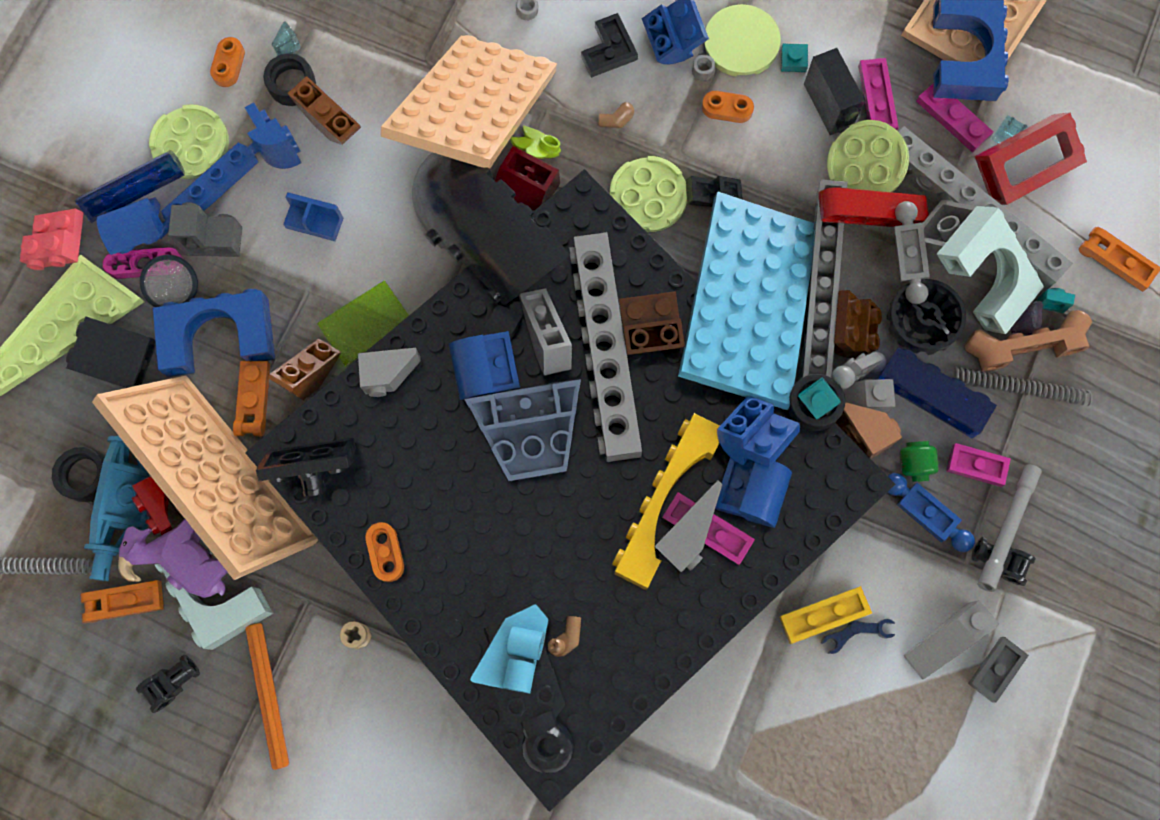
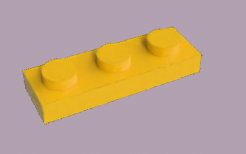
M860 586L782 615L779 619L789 644H793L870 615L872 611Z

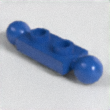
M899 473L888 475L896 484L888 493L902 497L897 506L937 540L944 542L949 536L953 548L959 552H968L974 547L975 538L973 534L968 530H958L956 528L962 519L920 484L915 483L909 489L903 475Z

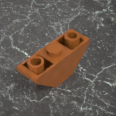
M307 76L288 92L289 97L308 120L332 142L343 145L361 128L359 123Z
M318 339L269 375V379L304 401L320 388L340 357L341 351Z

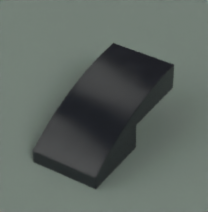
M690 176L686 179L687 204L712 207L717 192L743 200L740 179L718 176L714 180Z

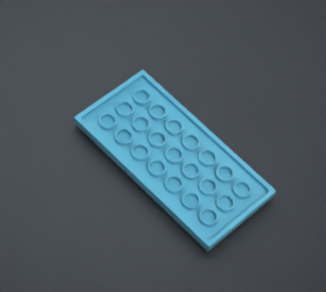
M717 192L713 201L685 339V347L678 373L679 377L743 397L752 396L771 403L775 407L788 410L790 407L789 396L796 377L813 259L814 223Z

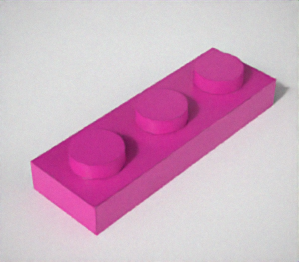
M886 58L860 60L858 68L865 99L867 119L885 122L898 130Z
M933 84L919 95L916 100L921 107L972 153L990 138L994 132L958 99L933 98Z
M678 492L662 518L676 525L696 503ZM713 514L704 544L740 565L755 539Z

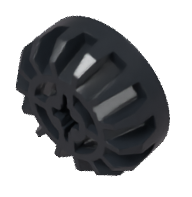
M922 279L921 283L928 289L927 299L920 304L909 302L905 292L910 283L906 284L892 299L887 313V320L890 321V334L897 336L899 339L898 344L901 347L906 345L912 348L911 352L915 354L926 352L927 355H932L937 351H944L958 339L965 327L966 310L962 299L953 288L938 280ZM904 314L909 317V325L911 327L909 332L904 327ZM925 316L928 319L925 321L922 317ZM914 332L919 334L927 333L932 338L918 339L912 335Z

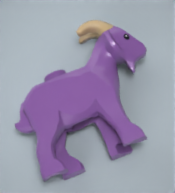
M186 519L173 530L150 543L146 542V537L151 532L150 528L144 531L134 526L126 529L119 550L118 570L127 581H141V578L134 573L133 565L160 564L170 574L167 580L178 590L184 588L188 593L203 598L213 596L216 593H219L221 596L224 594L226 588L221 578L228 572L216 557L213 558L211 553L200 544L201 538Z

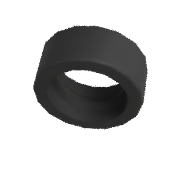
M285 53L278 55L269 61L264 70L263 78L267 90L273 99L282 105L296 106L288 95L290 90H280L276 87V79L283 72L291 69L300 70L304 73V78L307 76L316 84L311 66L305 58L298 54Z
M809 374L802 377L792 387L789 396L790 407L787 411L793 421L800 423V428L808 431H822L831 427L842 415L845 407V394L841 386L833 378L824 374ZM823 377L838 396L841 403L834 407L826 417L813 419L801 411L798 394Z
M74 447L65 451L56 460L52 468L51 479L54 488L62 496L78 502H91L95 500L105 456L86 447ZM82 459L92 460L97 467V475L94 482L82 491L72 489L68 482V475L72 466Z

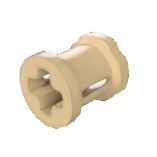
M355 621L345 624L340 632L341 642L346 647L354 649L366 647L372 637L368 626ZM358 631V634L361 635V639L354 640V637L351 636V632Z

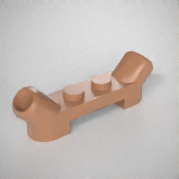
M1074 310L1067 314L1058 330L1050 331L1049 328H1043L1034 331L1033 335L1023 336V333H1017L1006 337V340L1003 341L979 329L970 335L964 348L966 352L978 358L981 371L984 372L1005 368L1014 361L1013 355L1054 348L1056 358L1068 356L1089 349L1086 332L1091 326L1092 320L1085 312Z

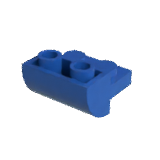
M676 0L668 7L661 4L641 18L656 60L661 64H676L693 57L692 50L709 39L694 0Z
M254 102L246 106L245 109L256 126V129L247 134L264 161L270 166L279 169H288L301 164L297 155L301 150L286 125L281 127L276 118L270 120L265 110L259 112Z
M156 197L146 198L97 216L98 231L110 255L118 252L125 254L133 250L137 245L142 243L148 245L159 240L164 225L158 217L161 205Z
M509 331L484 336L478 335L449 343L460 400L520 388Z
M747 396L719 426L717 436L724 451L736 462L745 465L750 459L770 467L798 435L800 423L774 414L773 404Z
M730 457L715 509L744 517L750 522L775 528L792 472L789 468L776 461L770 467L750 459L745 465H742Z

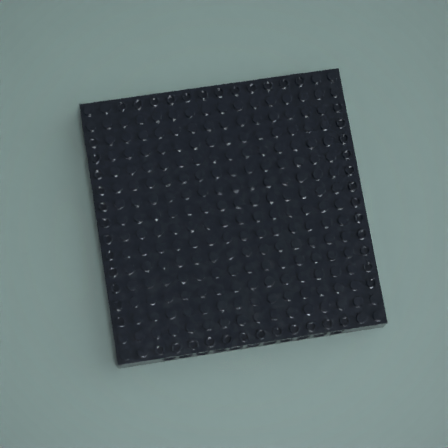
M584 169L534 211L535 223L542 228L546 225L569 254V248L574 247V237L607 232L618 300L676 291L679 318H681L685 344L697 282ZM570 255L523 292L546 288L572 344L570 370L544 375L535 356L519 296L503 305V307L523 317L520 326L511 339L520 388L581 379L567 471L508 481L465 399L460 400L449 343L480 335L497 306L486 293L488 288L468 267L365 352L407 348L417 349L421 361L395 391L386 392V395L381 397H371L369 394H365L360 387L359 359H356L245 452L258 467L267 451L354 438L356 450L349 468L336 474H329L328 471L322 472L323 481L326 486L324 493L316 496H303L302 485L298 476L287 477L284 481L271 484L549 812L896 485L836 423L822 431H808L800 428L798 435L776 459V462L791 470L792 476L775 528L747 521L741 516L714 510L716 516L755 539L740 565L704 544L703 550L699 553L703 557L702 560L691 571L686 567L681 572L655 547L656 558L661 560L647 590L615 575L617 567L612 565L620 549L626 550L630 540L626 539L627 533L633 522L639 524L643 516L639 510L646 496L652 498L656 490L652 484L659 470L666 471L670 462L666 461L665 458L672 444L678 447L682 439L678 432L684 420L691 421L695 413L715 424L721 425L746 397L679 377L678 373L684 348L627 355L642 454L639 458L606 462V455H600L597 438L603 437L601 426L595 425L593 409H598L597 398H591L589 381H594L593 370L587 371L585 354L590 353L589 343L583 344L581 327L586 326L585 316L579 317L577 300H582L581 290L575 291L573 274L578 273L577 264H571ZM596 263L585 265V268L588 270H595L599 267ZM592 289L589 291V294L593 297H599L603 292L600 289ZM597 315L592 320L597 324H603L608 319L603 315ZM603 341L598 343L596 347L601 351H608L612 346L610 343ZM607 368L602 370L600 374L604 378L610 379L616 375V372ZM608 396L605 399V403L611 407L617 406L621 402L616 396ZM799 398L801 411L806 416L816 419ZM774 406V414L792 420L787 410ZM824 414L819 419L826 417L827 414ZM614 423L609 427V431L614 435H620L625 431V428L619 423ZM720 442L711 460L704 458L697 462L679 478L670 490L658 516L655 545L675 526L662 517L678 492L697 503L717 481L722 483L730 456L724 451ZM375 523H387L396 531L404 562L403 574L396 581L384 582L378 579L373 572L366 544V533ZM381 534L378 537L379 544L387 541L386 534ZM388 562L385 565V571L387 573L393 571L394 563ZM534 604L549 619L544 645L546 646L567 704L556 720L568 729L574 745L572 758L566 767L550 774L537 772L527 764L522 752L524 732L506 727L493 687L474 683L470 679L489 648L483 629ZM566 617H581L578 646L565 656L556 657L548 651V643L552 638L555 639L565 632ZM543 738L539 742V751L544 756H551L556 752V744L551 738Z

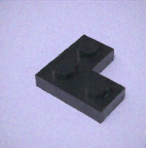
M618 13L595 21V29L602 43L581 51V58L591 78L638 60V53Z

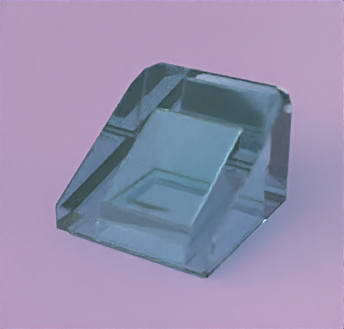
M284 21L272 42L277 56L285 53L293 54L301 48L296 34L287 22Z

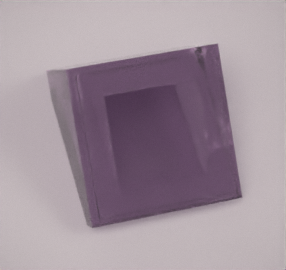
M1042 301L1032 302L1011 327V333L1032 335L1034 331L1042 327Z

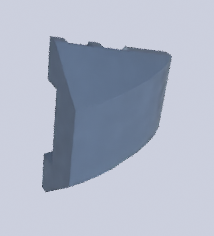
M581 379L502 391L465 399L508 481L567 471Z

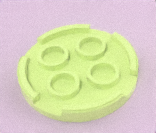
M741 4L726 7L710 19L706 27L709 39L704 42L706 53L714 59L715 67L725 74L737 77V75H757L768 69L778 55L781 36L776 22L768 13L760 8Z
M193 104L183 105L182 108L176 109L167 115L163 114L154 124L149 137V148L157 165L167 174L180 179L199 178L227 153L229 147L228 131L219 116L206 107Z
M864 120L850 125L849 128L838 136L835 142L833 141L827 158V170L830 180L847 182V188L893 192L903 181L909 166V151L902 135L889 124L877 120Z
M648 156V158L626 162L614 174L610 184V195L646 232H657L672 226L680 219L686 209V181L682 172L676 165L660 157Z

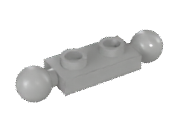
M904 201L895 209V216L902 223V226L894 227L900 282H910L905 292L907 300L913 304H920L928 297V289L921 283V280L929 279L930 277L923 223H913L918 214L916 205L912 202Z
M873 351L869 355L863 353L855 360L851 358L843 366L835 368L831 378L842 389L849 388L853 383L865 378L870 372L879 373L884 370L886 358L878 351Z

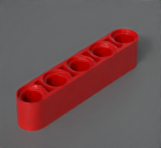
M828 188L818 192L822 222L884 227L902 226V223L895 216V209L904 201L912 202L917 207L918 214L913 221L914 224L923 223L929 216L927 197L924 195L849 188Z

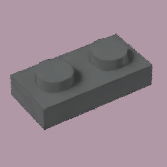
M1000 637L968 684L988 700L996 703L1029 655L1006 637Z

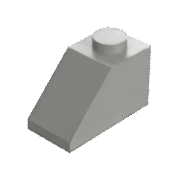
M407 348L358 353L360 387L365 394H369L371 397L385 396L386 392L395 391L421 361L417 349Z
M893 379L863 380L853 383L849 388L842 389L845 394V403L887 414L896 407Z

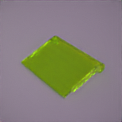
M384 280L318 322L317 325L331 346L341 351L339 358L346 366L358 358V353H365L406 319L409 314Z

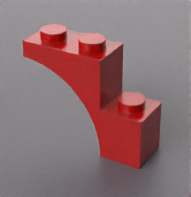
M150 476L134 484L132 487L136 496L132 497V501L140 513L145 511L149 516L146 523L151 529L152 534L156 535L159 533L162 536L173 530L168 518L170 499L155 480Z

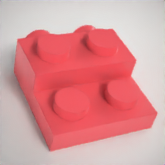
M75 208L35 215L32 235L23 236L20 262L27 264V267L33 270H44L45 267L50 266L64 267L65 264L78 262L84 212Z

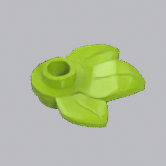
M525 125L522 128L524 137L510 138L513 146L538 159L558 157L561 152L560 141L557 138L545 135Z

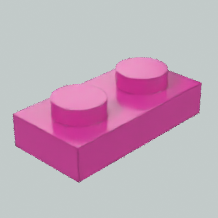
M955 443L951 447L946 472L1002 487L1006 484L1011 458Z

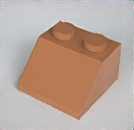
M845 403L842 415L835 422L870 459L888 450L902 438L898 423L893 418L890 419L887 413L850 403Z

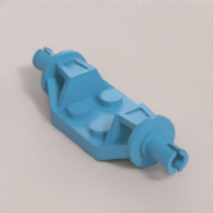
M119 435L108 436L107 442L110 445L103 460L92 510L89 544L84 546V549L95 553L89 579L109 581L113 556L119 554L126 529L134 526L144 531L148 527L146 520L149 519V516L145 511L140 513L132 501V497L136 496L132 486L151 475L138 459V465L128 463L129 448ZM114 530H124L115 546L109 545Z

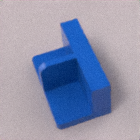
M287 192L285 198L290 207L283 224L285 228L336 241L344 219L338 206Z

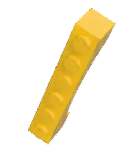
M695 413L691 421L684 420L678 432L682 439L678 447L672 444L665 458L666 461L670 462L666 471L659 470L652 484L656 490L652 498L646 496L639 510L643 514L639 524L633 522L627 533L626 539L630 540L626 550L620 549L612 565L617 567L615 575L644 590L648 589L661 562L655 555V531L661 507L672 487L689 468L704 458L712 459L719 444L717 429L720 425Z

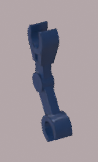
M883 619L878 623L853 621L842 631L824 636L821 644L829 639H833L836 647L829 651L828 654H835L842 649L851 637L859 633L878 634V636L884 639L892 638L895 634H885L882 626L885 623L895 624V622L891 619Z

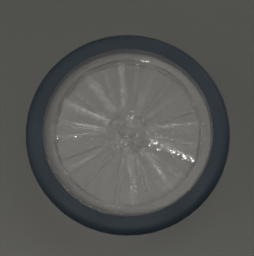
M161 255L153 258L144 266L140 275V289L146 301L153 307H161L167 302L186 303L190 299L195 298L197 294L198 278L193 267L183 258L175 255Z

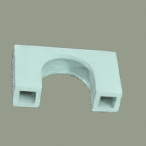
M976 206L939 250L937 255L949 274L971 277L991 252L994 253L997 262V275L994 285L973 313L984 330L1006 334L1044 286L1038 277V273L1028 260L1026 252L1016 239L1015 233L1004 218L1003 212L997 207Z
M201 539L200 544L213 554ZM154 564L159 572L164 573L166 578L170 576L160 564ZM169 581L165 583L168 592L173 597H176L181 605L178 608L181 617L186 622H189L194 630L191 633L194 642L203 649L213 650L245 631L247 626L257 624L273 614L259 588L250 587L223 604L209 606L201 601L198 595L188 593L184 588L178 590Z

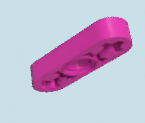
M170 247L131 250L125 254L118 252L113 255H106L103 260V268L110 276L116 279L140 277L143 270L138 269L137 264L144 257H148L150 260L161 255L183 257L176 249ZM162 260L150 268L146 277L174 275L179 273L184 265L177 261H171L170 266H168L165 262L169 260ZM117 261H120L122 264H124L119 265L117 267V270L112 268V266L117 265Z

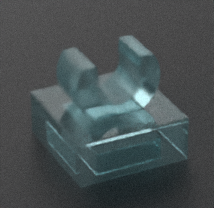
M1007 115L991 139L1000 143L1028 127L1026 124L1017 121L1014 117Z

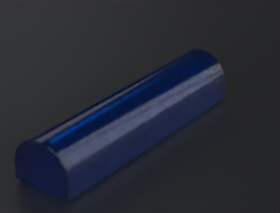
M169 150L77 197L75 202L90 222L93 223L97 221V216L122 208L185 176V171L176 154Z

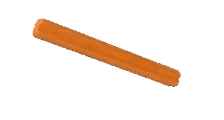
M261 623L247 626L245 631L271 768L277 770L289 766L288 752L263 625Z

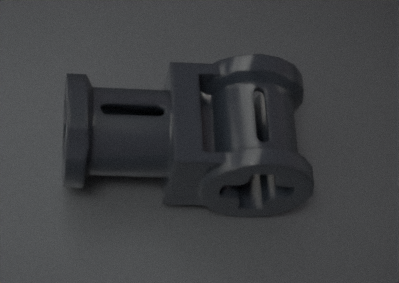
M981 537L972 551L971 560L975 562L980 560L986 563L990 558L994 545L988 543L986 538ZM1010 547L1003 565L1001 578L1013 584L1025 586L1027 583L1025 579L1030 564H1034L1036 558L1025 551Z
M184 654L180 657V661L171 669H161L156 674L142 681L136 687V691L144 695L151 705L150 711L156 713L168 706L183 691L181 686L190 678L198 677L200 672L193 660Z

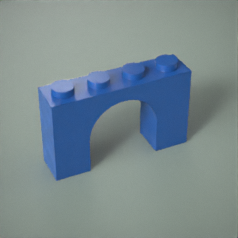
M1004 0L935 1L933 5V28L964 30L972 33L983 44L985 57L974 62L941 60L933 74V98L997 101L1002 92L1006 91L1009 82L1008 75H1005V67L1008 61L1005 43L1008 30L1004 28V20L1007 15V6L1004 5Z
M247 289L241 294L234 295L222 293L218 294L216 298L210 299L193 298L189 302L180 304L167 302L161 307L153 308L158 370L167 377L195 373L192 346L194 335L201 325L214 318H228L235 321L238 329L240 356L245 361L275 360L269 299L261 290Z

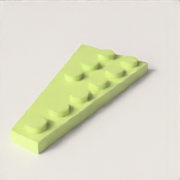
M80 255L78 262L73 263L0 347V396L68 353L70 348L74 347L76 343V330L79 323L84 321L85 316L112 324L145 301Z

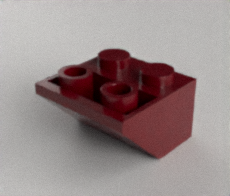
M515 146L511 148L500 165L495 179L496 183L502 179L515 192L516 196L513 199L518 204L521 202L524 205H528L533 212L553 196L560 185L559 169Z

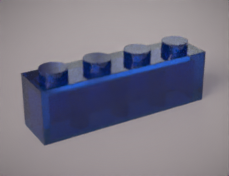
M899 347L890 356L885 368L876 379H893L895 394L971 439L983 431L997 406L990 401L991 399L987 395L972 391L960 379L948 377L941 373V369L936 365L926 364L919 360L912 351L900 349Z

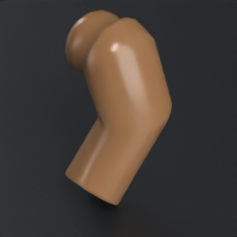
M624 102L613 114L600 113L599 127H624L633 118V105L629 102Z
M566 617L565 632L555 639L552 638L548 643V651L556 657L565 656L578 646L581 617Z

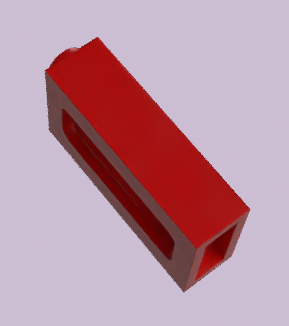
M1071 112L1053 114L974 156L988 195L1001 205H1008L1087 162L1084 154L1085 149L1080 142L1076 130V122L1072 118ZM1056 135L1064 158L1012 186L1004 168L1005 162Z

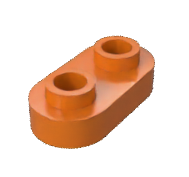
M226 37L217 45L210 74L218 86L230 87L238 80L245 50L237 38Z
M711 91L704 96L702 102V111L707 117L735 123L747 122L752 117L754 103L751 98L735 93ZM711 101H719V104H713ZM737 105H744L745 108H739Z
M383 522L375 523L366 533V544L372 569L378 579L384 582H393L399 579L404 571V562L398 537L394 528L389 524ZM381 534H386L387 541L379 544L378 537ZM388 562H393V571L387 573L385 565Z

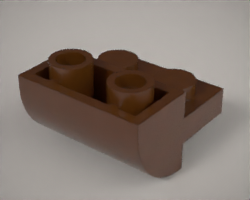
M850 290L838 292L834 338L835 354L856 359L863 353L869 355L879 349L878 324L882 321V312L871 299H858Z
M676 291L618 300L627 355L685 347Z

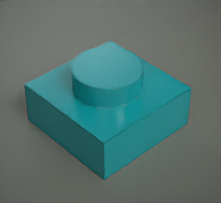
M782 43L781 72H807L808 44Z
M1061 288L1047 289L1037 298L1036 308L1064 313L1074 305L1075 294L1066 293Z
M823 377L798 394L799 398L816 419H819L841 403L838 396Z

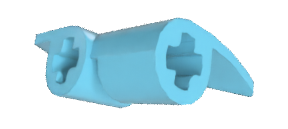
M536 604L505 618L471 676L472 682L530 694L536 662L542 654L549 620Z

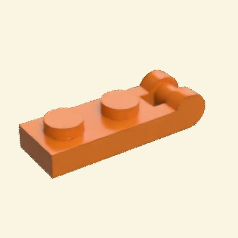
M1094 227L1089 234V240L1084 241L1079 247V252L1082 255L1092 257L1142 292L1150 286L1160 272V266L1100 227ZM1098 244L1106 246L1105 250L1100 248Z
M240 361L236 417L233 423V433L235 436H245L246 433H253L254 436H264L270 375V363L268 361ZM247 417H255L253 423H247Z
M159 580L80 594L81 603H84L85 613L82 614V623H93L106 619L164 610L162 581ZM101 600L102 610L97 611V602Z

